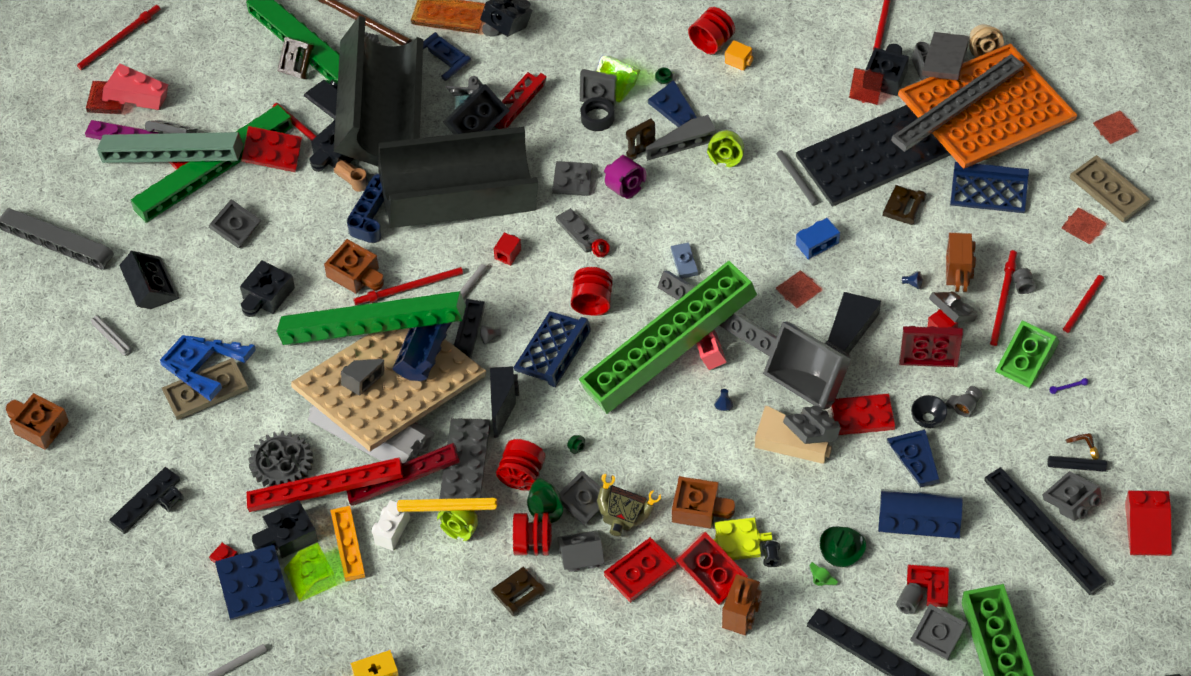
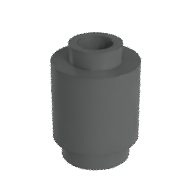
M909 583L904 587L896 602L898 609L902 613L912 614L916 611L923 598L922 587L916 583Z

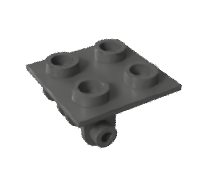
M471 76L468 80V87L446 86V88L453 96L464 97V94L471 95L482 85V82L478 77Z

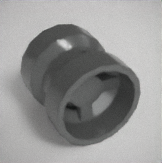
M1022 268L1013 273L1014 282L1017 283L1016 290L1019 294H1029L1035 290L1036 286L1032 280L1030 269Z

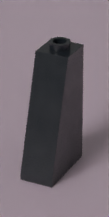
M844 292L828 341L849 354L879 315L881 301Z

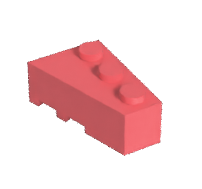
M119 63L103 88L102 101L108 102L109 99L119 101V104L127 102L136 104L137 107L159 110L167 98L168 84Z

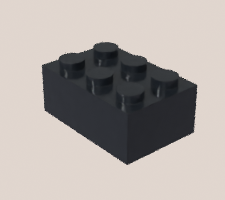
M482 84L443 123L453 134L489 131L510 110L486 84Z

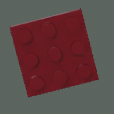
M903 326L899 365L958 367L963 328Z

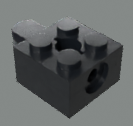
M489 0L485 3L480 20L509 37L527 27L533 10L530 9L531 3L528 0Z
M889 44L886 50L874 47L864 72V88L898 96L908 70L909 56L902 55L903 51L900 45Z
M335 120L311 141L313 155L309 160L311 168L316 172H321L328 165L335 168L340 160H346L350 163L354 159L334 152Z
M261 260L240 285L242 298L244 299L241 303L243 314L247 317H254L261 308L274 314L295 289L293 276Z
M299 500L262 516L266 529L252 535L255 550L274 545L281 558L318 542L316 530Z

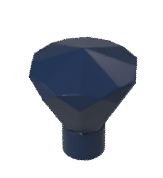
M916 271L909 276H902V284H910L916 289L921 288L923 278L920 271Z
M721 389L720 396L714 403L715 408L718 410L728 411L733 407V402L728 396L727 389Z

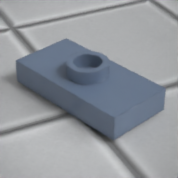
M689 242L671 246V253L678 276L681 279L698 276V270Z

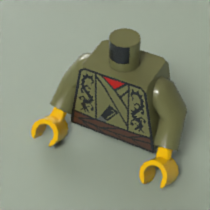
M605 473L601 477L604 484L599 491L598 507L603 515L604 523L611 525L610 534L621 536L622 530L630 531L632 526L638 527L648 519L655 507L653 505L654 502L660 500L661 494L654 500L651 498V494L654 492L652 490L649 493V501H646V497L613 486L612 484L615 482L613 475L611 480L606 482L607 474Z

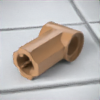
M340 160L336 164L334 173L351 184L353 190L361 192L366 189L368 181L364 169L356 168L346 160Z

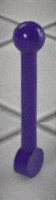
M1083 378L1079 382L1064 386H1051L1049 392L1056 394L1057 391L1079 385L1086 386L1089 381L1087 378Z

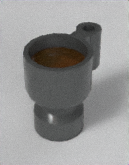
M970 386L963 395H951L945 404L948 409H954L961 416L969 417L976 408V402L982 397V392L977 387Z

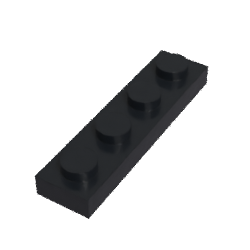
M466 299L463 320L460 321L454 346L471 359L485 308V301Z
M165 466L109 519L110 524L125 534L158 502L157 499L159 497L162 498L171 486H175L181 481L180 477Z

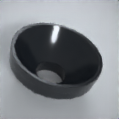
M925 395L913 402L911 415L914 422L919 426L936 428L945 421L947 406L940 398L933 395ZM930 413L934 416V419L926 421L923 419V415Z

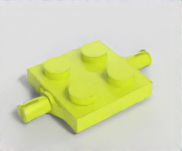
M755 517L715 522L716 534L713 540L732 560L761 557L760 541H772L771 532L759 533L756 528Z

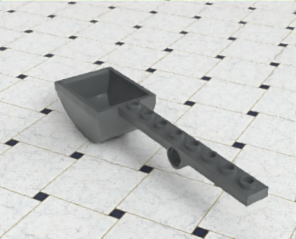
M666 270L663 271L657 288L679 300L695 286ZM737 312L719 325L769 356L763 372L764 375L812 405L821 407L823 410L830 408L834 404L852 359L844 350L788 321L782 322L777 336Z

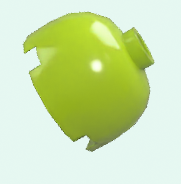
M719 131L711 138L707 154L714 164L718 165L719 162L727 164L725 167H733L740 163L743 157V140L733 131Z
M475 510L440 511L437 516V521L439 518L441 521V529L448 536L456 540L457 537L463 538V541L469 540L478 526V516Z

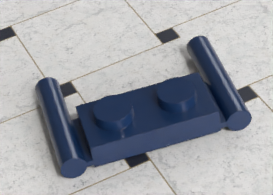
M436 32L423 41V50L428 48L430 53L451 67L441 75L444 81H447L471 61L468 55L466 56Z

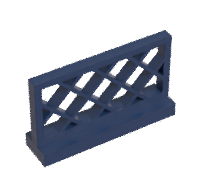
M955 162L950 206L1025 213L1029 169L974 164L963 169L958 162ZM957 177L965 178L968 183L961 187L956 182ZM984 180L986 185L979 188L974 182ZM997 181L1005 185L999 191L993 185ZM1015 183L1023 184V189L1018 193L1011 187ZM970 185L976 190L971 196L964 190ZM988 187L995 192L989 198L983 193ZM1007 189L1013 193V196L1008 200L1001 194ZM960 192L966 197L964 201H954L955 196ZM980 194L985 201L976 203L973 198ZM999 196L1003 203L995 205L991 200ZM1017 198L1022 205L1021 207H1013L1010 202Z
M549 311L513 367L514 371L548 381L550 386L556 388L591 332L588 319L581 317L578 320ZM552 318L559 320L560 322L558 324L549 326V322ZM571 324L576 325L574 329L568 331L564 328ZM559 328L563 329V333L554 336L551 332ZM550 333L551 337L540 340L542 334ZM566 337L565 343L556 345V340ZM554 343V347L546 350L543 349L542 345ZM541 347L542 351L531 355L532 349ZM557 351L556 357L547 359L546 355ZM542 356L545 357L546 361L534 363V359ZM532 361V366L521 367L523 363ZM548 366L545 374L537 371L539 368Z

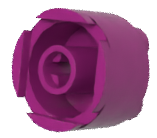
M621 155L612 164H608L604 170L606 174L605 185L626 199L632 198L641 190L640 185L642 181L645 183L647 176L645 168L625 155Z

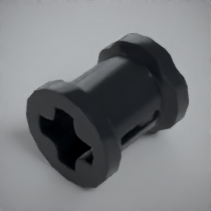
M171 486L169 491L162 498L159 497L157 501L163 509L170 512L172 507L179 500L182 501L184 497L177 488Z
M776 541L763 543L762 550L765 551L763 565L766 567H778L781 565L782 562L779 557L780 543Z

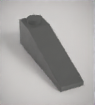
M709 115L691 119L647 146V161L708 144L713 135L716 134V129Z

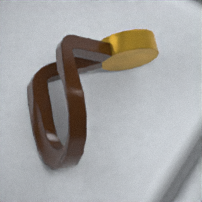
M1091 433L1065 439L1066 443L1085 439L1090 448L1092 458L1099 459V453L1094 446Z

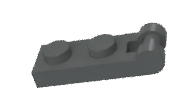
M163 120L147 121L145 123V129L149 132L156 130L163 131V134L197 133L196 128Z
M571 208L556 216V222L584 252L591 249L595 240L600 239Z

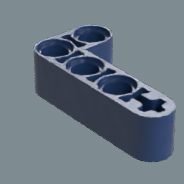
M379 174L373 176L347 218L349 235L368 243H377L381 239L380 224L378 221L373 220L384 202Z

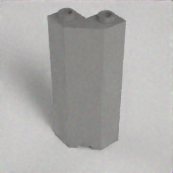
M314 405L309 410L308 421L380 461L400 457L402 463L415 459L418 453L429 449L435 434L415 422L369 452Z

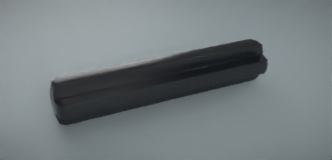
M1048 456L1047 466L1105 472L1107 470V461Z

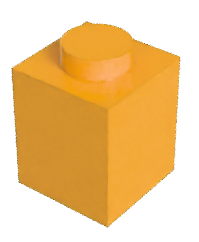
M735 40L725 51V63L744 71L747 65L750 66L753 62L752 48Z

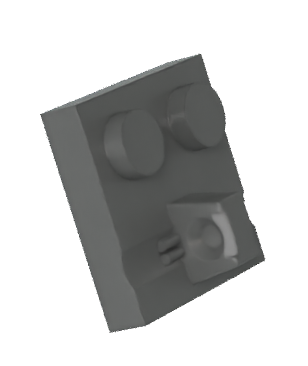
M582 69L580 72V101L585 102L593 97H602L609 100L615 107L617 75Z
M556 161L552 194L589 196L593 164Z
M231 199L209 224L208 228L239 249L260 224L261 219Z
M932 292L929 297L954 322H973L978 316L973 312L974 309L970 305L963 303L961 297L955 292Z
M581 471L559 493L562 504L584 526L599 511L597 499L601 487L585 472Z
M929 604L910 641L948 661L967 623Z

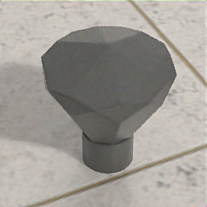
M486 23L482 26V32L486 36L493 37L499 33V31Z
M481 326L480 336L483 343L487 344L494 337L501 336V330Z

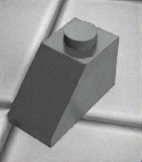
M354 360L342 369L341 385L360 396L384 375L385 360Z

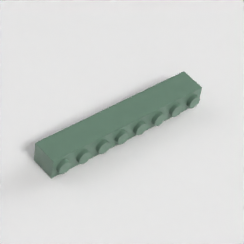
M239 132L103 135L97 151L102 163L238 161L243 143Z

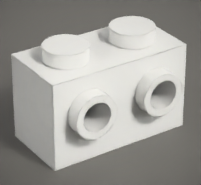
M390 500L387 507H383L380 515L381 518L378 523L374 524L372 534L376 545L393 551L410 520L409 512H398L397 502Z

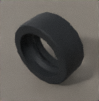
M590 98L580 108L581 123L588 130L595 132L604 131L613 125L615 120L614 106L606 98ZM593 109H602L608 112V115L602 119H592L587 116V113Z

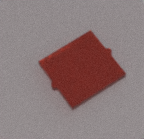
M854 68L849 98L859 100L862 103L868 102L878 105L884 74L872 72L871 69Z
M1120 110L1093 122L1100 135H1103L1110 144L1137 132L1136 128L1130 123V119H1127Z
M1078 207L1071 216H1068V220L1061 229L1090 244L1096 236L1100 235V231L1106 223Z
M801 270L776 287V290L785 297V300H788L796 308H799L822 291L813 282V279L809 278Z

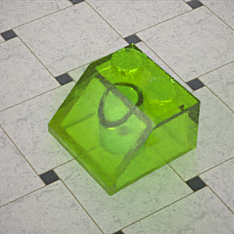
M602 56L596 72L617 75L616 101L621 103L635 86L641 69L613 56Z
M319 543L300 550L283 569L299 602L337 586L334 572Z

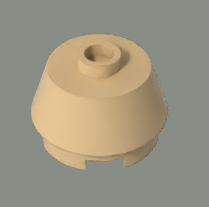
M978 25L970 32L969 49L976 57L1004 45L1001 31L990 25Z

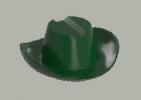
M539 478L535 480L530 488L527 499L530 514L534 518L535 513H539V522L543 521V513H549L551 523L558 521L563 514L562 499L558 490L544 479Z
M829 527L820 537L819 544L822 556L828 563L836 567H847L854 564L863 556L866 550L865 538L851 528Z

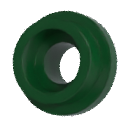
M666 67L658 69L655 74V80L660 84H668L673 79L672 72Z
M573 435L569 439L567 447L570 449V452L577 454L584 450L585 438L583 436Z

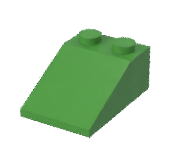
M1022 320L995 372L1027 388H1031L1052 358L1060 341L1057 336Z

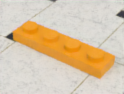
M346 506L332 509L330 511L345 582L365 578L351 508Z

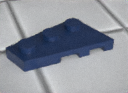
M674 80L648 99L649 105L677 127L691 119L697 118Z
M925 429L887 438V443L920 488L940 483Z

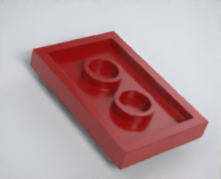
M248 126L241 162L295 172L302 137Z
M889 393L837 398L831 406L833 419L838 421L841 427L838 435L895 430Z
M649 537L605 570L604 576L631 603L676 569L677 563Z

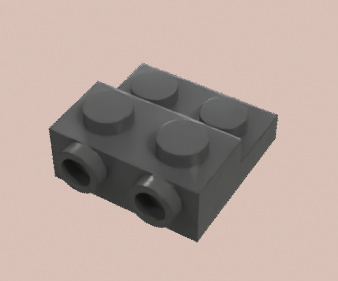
M819 406L803 407L801 414L785 415L783 423L804 444L836 441L841 429L839 422L834 421V419L829 417L828 412Z
M1070 471L1042 494L1044 501L1059 508L1061 515L1074 522L1079 518H1085L1088 510L1092 506L1097 507L1101 503L1102 498L1098 485Z

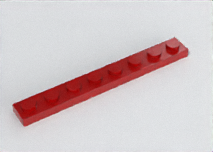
M399 457L247 491V509L249 512L293 503L297 500H307L403 478L402 461Z

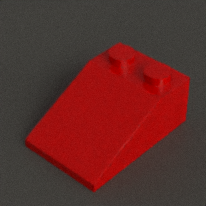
M1128 490L1125 509L1130 555L1171 556V504L1169 491Z
M702 532L674 559L718 605L728 596L736 574L748 577L707 532Z

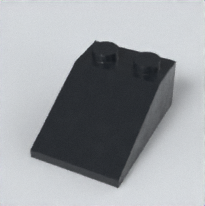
M513 366L490 368L494 438L499 437L516 405V396H519L518 374H514Z

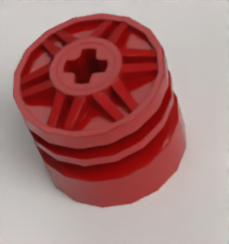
M709 7L688 28L690 40L698 49L707 54H715L735 34L736 28L731 17L725 11L717 7Z
M584 267L577 270L573 277L571 307L583 315L599 316L608 312L613 285L611 274L598 267Z
M522 439L510 440L504 449L503 458L497 468L496 476L506 486L528 491L533 482L539 478V471L542 469L546 459L545 452L538 445Z
M514 513V556H527L529 546H533L535 556L539 555V546H543V555L549 556L552 544V524L549 519V513H543L542 522H539V513H535L533 522H529L527 513Z

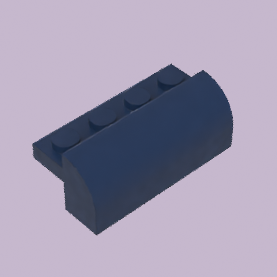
M452 322L409 328L392 370L411 381L427 379L431 368L436 363V356L442 348L441 344L446 338L447 329Z
M881 489L878 532L960 539L963 497L962 495Z

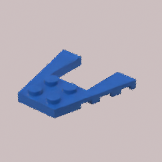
M182 335L160 359V363L206 399L212 401L222 389L221 383L195 374L196 371L214 352L245 363L256 351V348L253 344L242 346L239 342L227 344L222 343V340L215 339L212 342L206 341L205 338Z

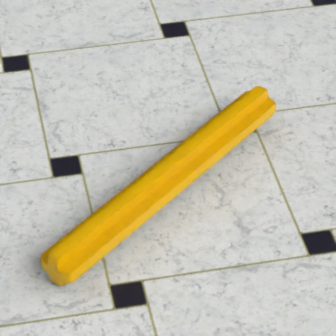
M496 498L398 500L397 502L398 512L497 509Z

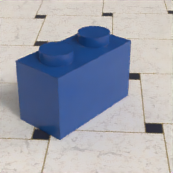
M828 218L817 221L812 226L802 229L796 234V246L808 260L839 244L840 232Z

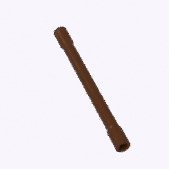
M317 0L354 20L359 15L365 17V26L388 37L399 45L412 42L410 38L387 28L337 0Z

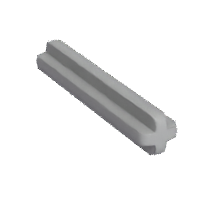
M96 315L91 319L92 325L122 355L126 356L131 352V347L100 316Z

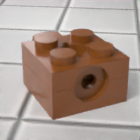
M949 233L946 285H955V292H959L960 286H962L963 292H967L970 279H974L976 242L972 241V233Z
M348 239L324 263L326 277L355 294L364 285L375 291L381 289L384 285L383 274L377 271L379 269L377 255Z
M34 393L25 403L12 400L6 406V412L8 417L11 418L9 422L14 434L44 450L49 447L69 422L64 408Z
M679 476L672 506V523L711 529L714 517L731 519L734 516L735 503L732 499L718 497L719 482Z
M736 574L722 609L723 629L745 636L748 629L752 630L755 622L754 613L759 612L762 604L760 600L762 591L760 590L759 581Z

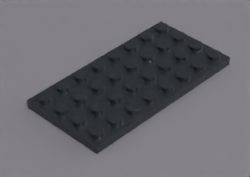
M905 105L797 151L796 157L833 207L946 158L951 154L932 133L905 152L891 141L893 135L918 119L914 112Z

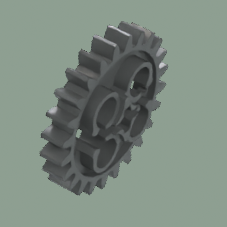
M281 431V434L277 436L276 432H273V437L266 435L267 440L259 439L260 445L254 444L255 450L250 451L251 457L248 458L252 476L256 477L257 483L262 481L263 487L267 484L274 486L301 480L302 475L308 477L307 470H312V450H310L309 443L306 444L305 438H299V434L293 437L292 432H289L286 436L284 431ZM262 451H264V453H266L267 458H269L271 464L270 467H266L267 462L265 456H263ZM296 453L295 460L296 463L299 465L300 469H298L296 467V464L292 461L291 454Z

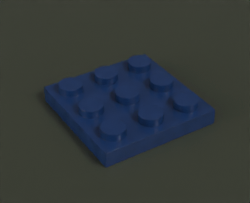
M274 545L215 561L230 620L290 604Z

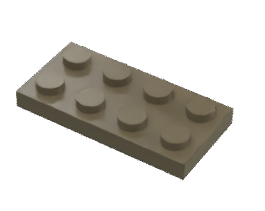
M1097 155L1070 174L1072 181L1123 223L1150 203V198Z
M233 358L195 373L221 383L222 389L212 401L206 399L182 380L162 387V391L176 420H180L249 390Z

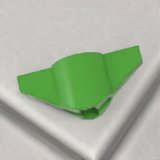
M811 562L809 567L815 585L836 586L838 581L830 575L829 571Z

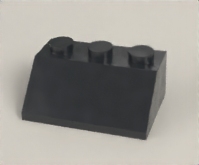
M334 79L331 81L322 80L308 90L304 97L336 120L338 81Z
M131 250L119 265L137 307L154 309L179 299L161 257Z

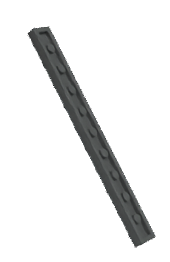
M1012 54L897 132L892 136L891 141L904 152L1019 73L1023 70L1024 64Z

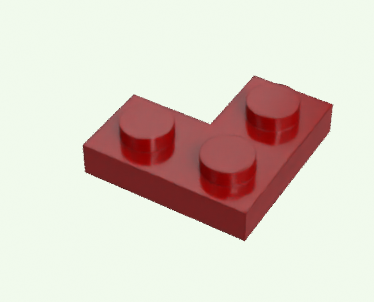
M908 565L907 585L909 583H916L922 588H927V606L931 604L935 607L947 608L949 567Z

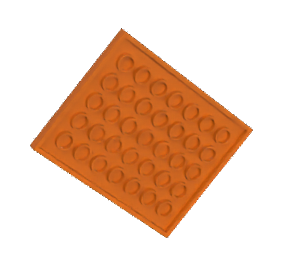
M1011 43L963 63L958 80L929 77L902 88L898 92V96L919 118L1012 54L1024 64L1023 70L932 132L963 169L1076 120L1077 114Z

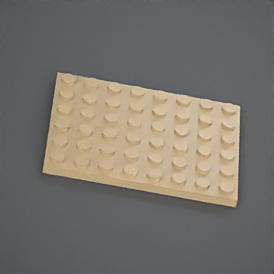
M409 328L369 333L293 380L291 387L370 452L484 378L486 370L444 339L441 344L442 348L436 356V363L431 368L427 379L411 381L403 378L393 371L392 368L409 331ZM354 360H385L384 375L360 396L341 385L342 369Z

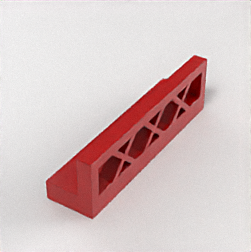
M527 72L502 100L504 105L513 104L509 108L510 111L495 127L498 129L508 128L545 86L547 76L540 73L535 77ZM527 79L532 81L528 87L525 86ZM516 92H523L519 98L515 99Z

